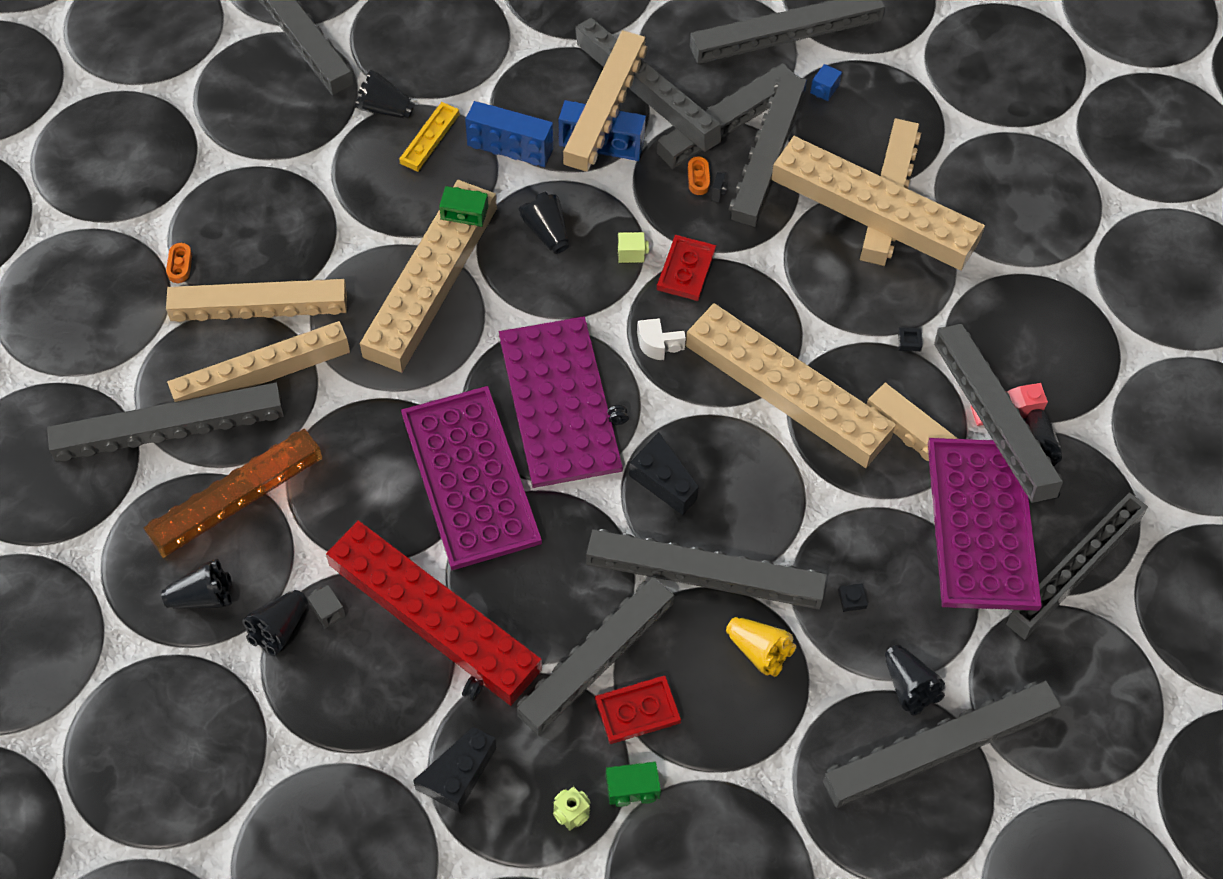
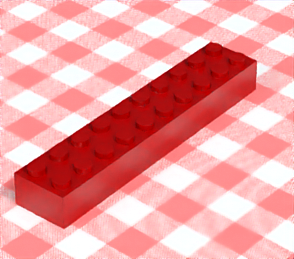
M359 520L326 553L331 568L471 676H474L476 680H482L485 687L510 706L542 671L541 658Z

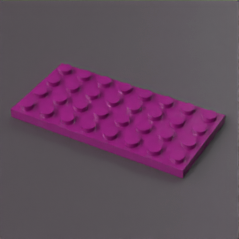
M585 316L498 331L532 488L623 472L612 423L609 422L610 415L607 414L608 407Z
M488 386L401 410L451 571L542 544L540 533Z
M929 438L928 455L942 607L1039 611L1041 608V597L1029 500L993 440Z

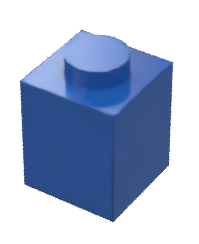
M823 64L813 78L810 93L829 101L840 84L842 72Z

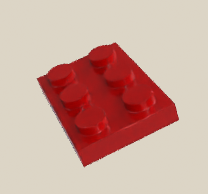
M675 235L657 284V290L698 301L716 250V245Z
M665 675L595 696V702L609 744L681 723V718Z

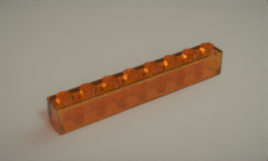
M305 428L299 432H294L288 439L280 444L273 445L262 455L253 457L249 463L241 468L232 470L228 476L220 481L213 482L202 492L193 494L189 500L179 506L172 507L168 513L160 518L151 520L143 528L151 543L161 557L164 558L321 460L320 447Z

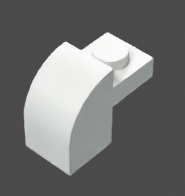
M660 318L638 321L637 335L639 346L648 357L664 360L665 352L675 353L685 349L686 337L684 331L662 333Z

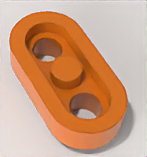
M694 157L688 162L689 190L695 195L706 194L710 187L709 163L702 157Z
M176 243L169 249L166 273L169 280L173 283H182L190 275L192 252L185 243Z

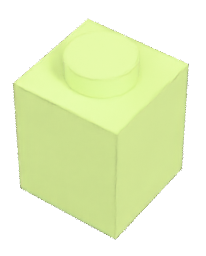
M644 232L618 233L619 263L644 262L645 254H649V242L644 241Z

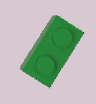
M445 186L439 205L440 219L483 227L489 207L488 193Z
M656 762L606 768V783L610 805L615 804L617 807H625L630 805L631 802L641 801L643 804L655 802L656 799H660L661 789Z

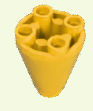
M734 617L726 628V633L729 634L730 639L757 669L767 676L772 675L776 677L781 672L785 659L792 656L796 649L792 634L776 627L745 618L739 619Z

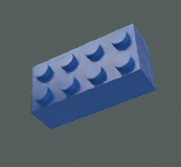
M564 100L559 116V146L566 147L586 104ZM619 111L617 117L612 119L610 132L604 136L605 141L602 149H598L597 153L639 161L645 141L646 116Z
M477 101L473 102L465 118L467 146L485 150L496 155L510 157L513 160L524 161L535 166H546L553 150V122Z

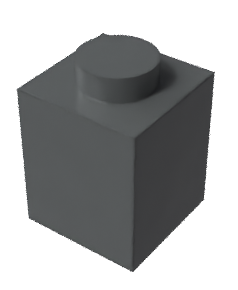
M329 585L315 589L307 597L311 609L324 628L346 617L342 604Z

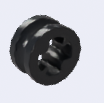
M616 405L607 410V414L610 415L609 422L612 425H621L629 420L626 406Z
M470 676L463 688L462 696H470V700L475 701L482 689L483 681H476L474 676Z

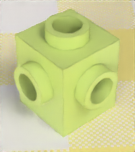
M572 787L569 791L567 789L561 791L555 797L553 815L561 825L565 824L569 831L575 826H581L588 820L590 815L589 804L591 802L583 791L578 792L575 787Z

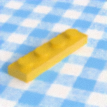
M441 102L399 158L400 164L418 172L460 115L459 109Z

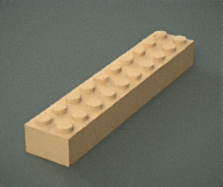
M793 136L773 164L772 181L962 271L981 240L985 225L796 136Z
M460 180L456 181L453 187L488 193L489 207L483 227L441 220L440 210L438 211L361 340L360 347L363 358L403 373L497 210L496 193Z
M715 303L687 331L686 347L863 467L867 468L892 438L896 426L895 423Z

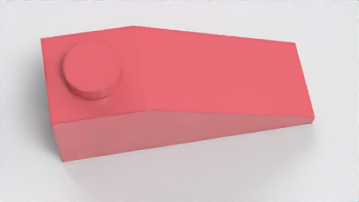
M1041 383L1019 386L1006 391L1023 419L1027 418L1032 410L1040 409L1044 411L1048 403ZM971 405V410L977 426L983 425V423L981 422L980 418L978 417L977 413Z

